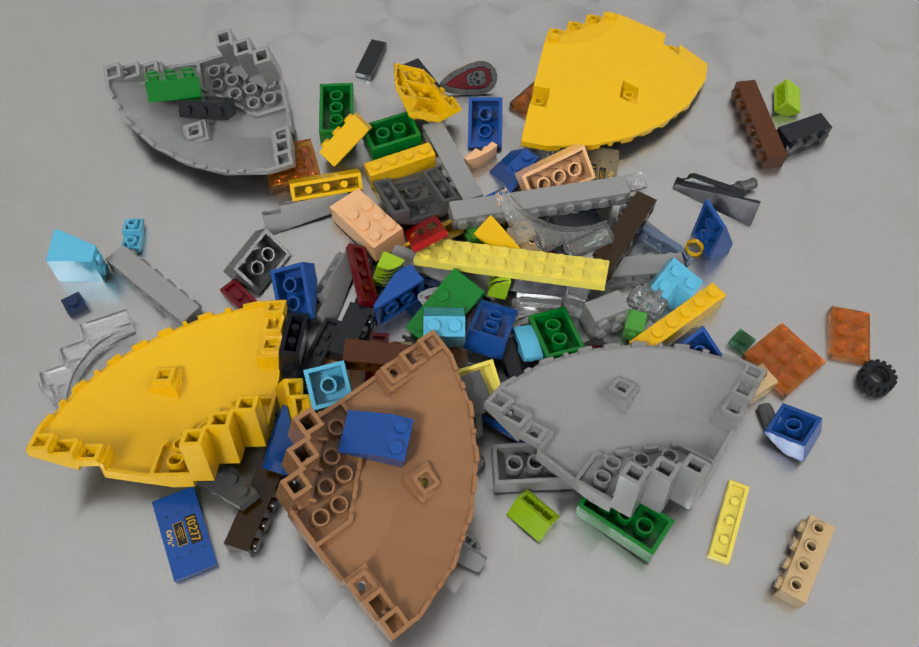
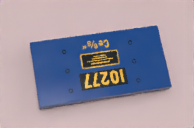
M189 487L152 502L173 579L176 583L219 566L194 487Z

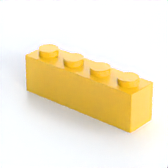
M428 142L364 163L365 176L371 189H375L373 181L385 178H401L421 172V170L436 167V154Z
M358 168L288 180L293 202L353 192L358 188L363 190L361 172Z

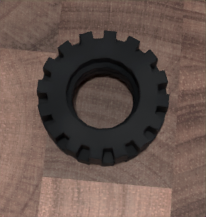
M872 359L866 362L857 372L856 378L858 380L856 382L860 384L859 388L861 390H865L864 393H871L870 396L872 397L875 395L877 397L885 396L897 384L898 375H895L896 370H892V365H886L884 360L880 362V359L875 361ZM870 373L879 375L883 383L874 381Z

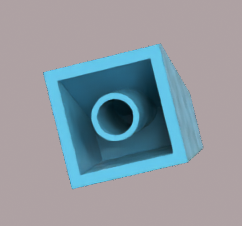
M54 229L46 262L58 280L63 282H104L106 275L109 273V266L104 261L97 247L63 231Z
M424 307L423 336L434 329L447 347H464V308Z

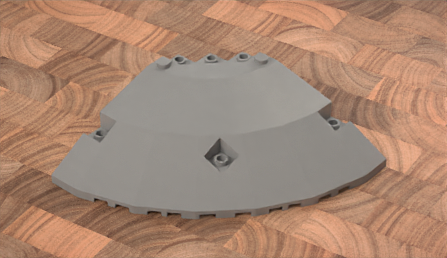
M228 28L214 33L216 46L221 54L213 57L165 66L162 61L158 62L155 60L142 65L136 61L123 66L117 62L103 67L106 89L114 100L115 106L120 111L122 119L151 147L186 166L222 175H269L296 167L295 145L292 139L294 129L287 87L284 83L281 67L268 46L256 49L249 37L237 40L232 30ZM183 67L195 68L199 76L201 95L234 98L236 115L229 120L180 117L177 100L149 103L143 73H147L149 70L164 72L168 68H174L175 70H182Z
M632 341L631 345L620 346L619 343L604 344L603 348L592 349V346H586L577 349L576 353L568 354V352H565L559 358L554 359L552 356L542 359L537 366L526 368L524 373L518 377L513 376L502 382L485 401L484 408L518 442L522 440L537 448L536 460L587 500L608 512L613 508L631 518L640 503L660 514L669 499L690 510L731 441L738 423L746 413L767 370L739 357L723 353L721 356L709 354L710 350L703 349L702 352L689 349L690 345L674 344L673 347L663 346V343H658L657 346L647 345V342Z

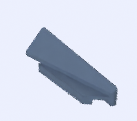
M622 205L620 207L618 215L622 208L625 209L627 207L626 205ZM649 221L645 223L637 238L663 254L682 252L685 267H688L694 259L679 243L667 237Z

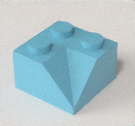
M671 258L666 261L645 289L673 311L689 300L704 281L676 258Z
M344 360L303 370L314 411L328 408L353 391Z

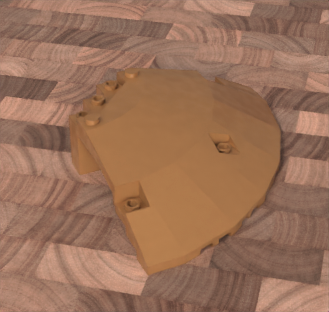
M434 329L419 338L415 344L400 352L396 358L380 367L373 377L317 414L310 407L292 418L287 436L294 445L286 449L281 464L289 476L279 482L275 494L288 513V518L341 587L346 585L358 602V606L390 642L423 616L437 592L442 588L444 582L456 567L460 550L465 541V535L475 510L474 497L477 490V468L480 456L479 448L476 444L475 434L477 432L476 428H474L473 403L467 396L464 381H461L458 373L459 368L453 354ZM394 371L397 376H392L390 372ZM348 410L394 414L414 419L402 467L337 452ZM426 480L427 486L421 485L420 481ZM358 583H363L365 585L364 591L358 590Z

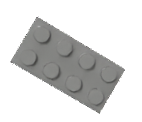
M526 442L492 444L491 463L494 493L520 492L526 489L540 491L573 488L536 460L537 448Z

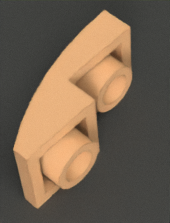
M491 142L488 146H484L481 151L475 148L471 153H468L464 161L469 170L477 169L497 156V144Z

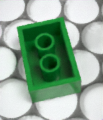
M183 67L182 70L168 68L164 72L149 70L147 73H143L149 103L202 97L199 76L195 68Z
M407 112L369 122L372 128L362 138L372 161L422 145L421 134L414 120L408 116Z
M565 306L528 316V325H532L537 335L543 359L552 356L554 359L559 358L565 352L572 354L576 353L577 349L585 347Z

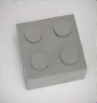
M619 290L585 302L580 324L589 340L603 338L606 334L618 332L624 327L630 307Z

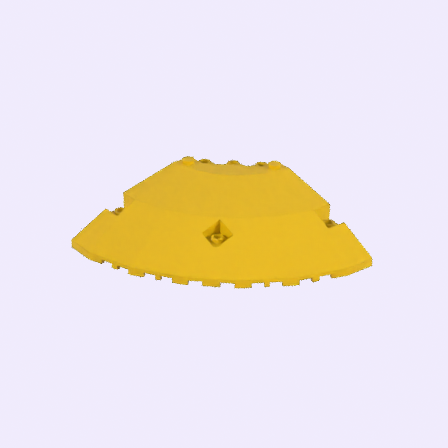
M604 12L603 17L587 14L584 24L568 21L566 31L549 28L533 86V94L520 146L544 151H559L560 148L582 144L585 145L587 150L599 149L600 145L607 144L612 146L614 142L620 141L621 144L633 141L634 137L647 135L657 127L661 129L672 118H676L680 112H684L690 107L691 102L696 98L698 91L701 90L705 83L708 64L682 45L679 48L665 45V33L614 12Z
M256 301L243 304V308L231 310V307L224 308L225 312L212 314V311L197 316L198 320L190 323L183 321V326L173 330L170 326L156 332L157 337L149 341L144 339L131 346V351L122 356L119 353L106 362L107 366L101 371L96 369L93 371V377L87 381L83 379L72 387V394L66 400L62 399L58 403L59 408L55 413H49L37 426L25 451L30 457L80 470L83 466H100L105 478L168 487H195L197 481H215L219 464L241 463L245 447L266 446L268 437L271 436L276 419L275 413L278 409L275 387L282 381L283 370H279V349L287 322V301Z

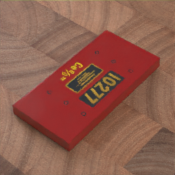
M436 215L404 230L409 244L415 253L448 236L446 229Z

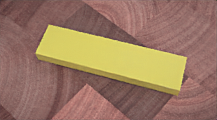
M731 479L728 480L706 558L726 566L729 565L749 486Z

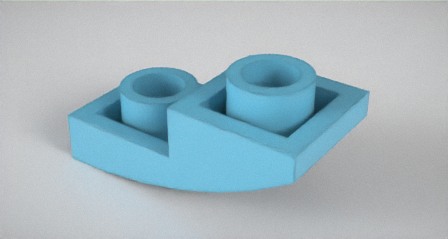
M144 218L125 219L122 229L124 235L122 245L129 250L133 249L136 253H141L144 239Z
M532 325L513 327L512 334L518 343V352L523 361L532 362L543 359L542 349Z

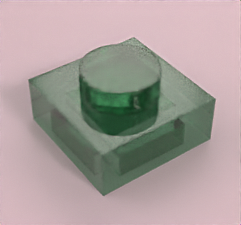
M740 328L729 340L728 345L744 355L755 343L756 339Z

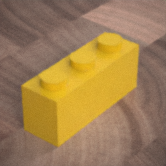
M350 113L344 119L345 124L342 127L338 126L332 132L334 136L330 140L327 138L321 144L322 149L319 153L334 167L372 128L358 113L353 115Z

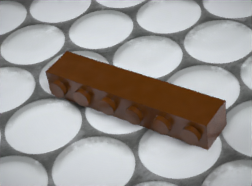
M756 81L736 82L731 96L735 100L737 111L740 112L741 121L745 125L746 133L751 139L752 148L755 149L758 162H760L762 169L782 167L787 153Z
M345 338L342 360H344L347 370L376 372L380 367L396 358L400 352L413 344L407 345L399 342L386 343L379 340L366 341L359 338ZM460 348L449 349L454 356L458 368H464L467 350H461Z

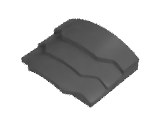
M438 167L421 170V172L401 178H385L373 181V186L385 205L387 214L398 224H418L434 215L440 218L448 214L450 201L460 199Z

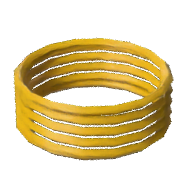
M690 239L685 245V251L694 257L702 254L704 249L703 243L697 239ZM696 243L701 247V251L698 253L691 252L687 245Z

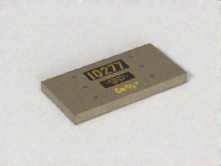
M606 148L586 149L596 176L593 180L617 177L619 150Z

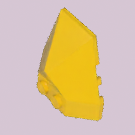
M394 63L395 90L410 118L439 123L461 111L462 108L456 99L452 96H447L444 93L445 89L443 87L439 89L435 85L436 81L424 69Z

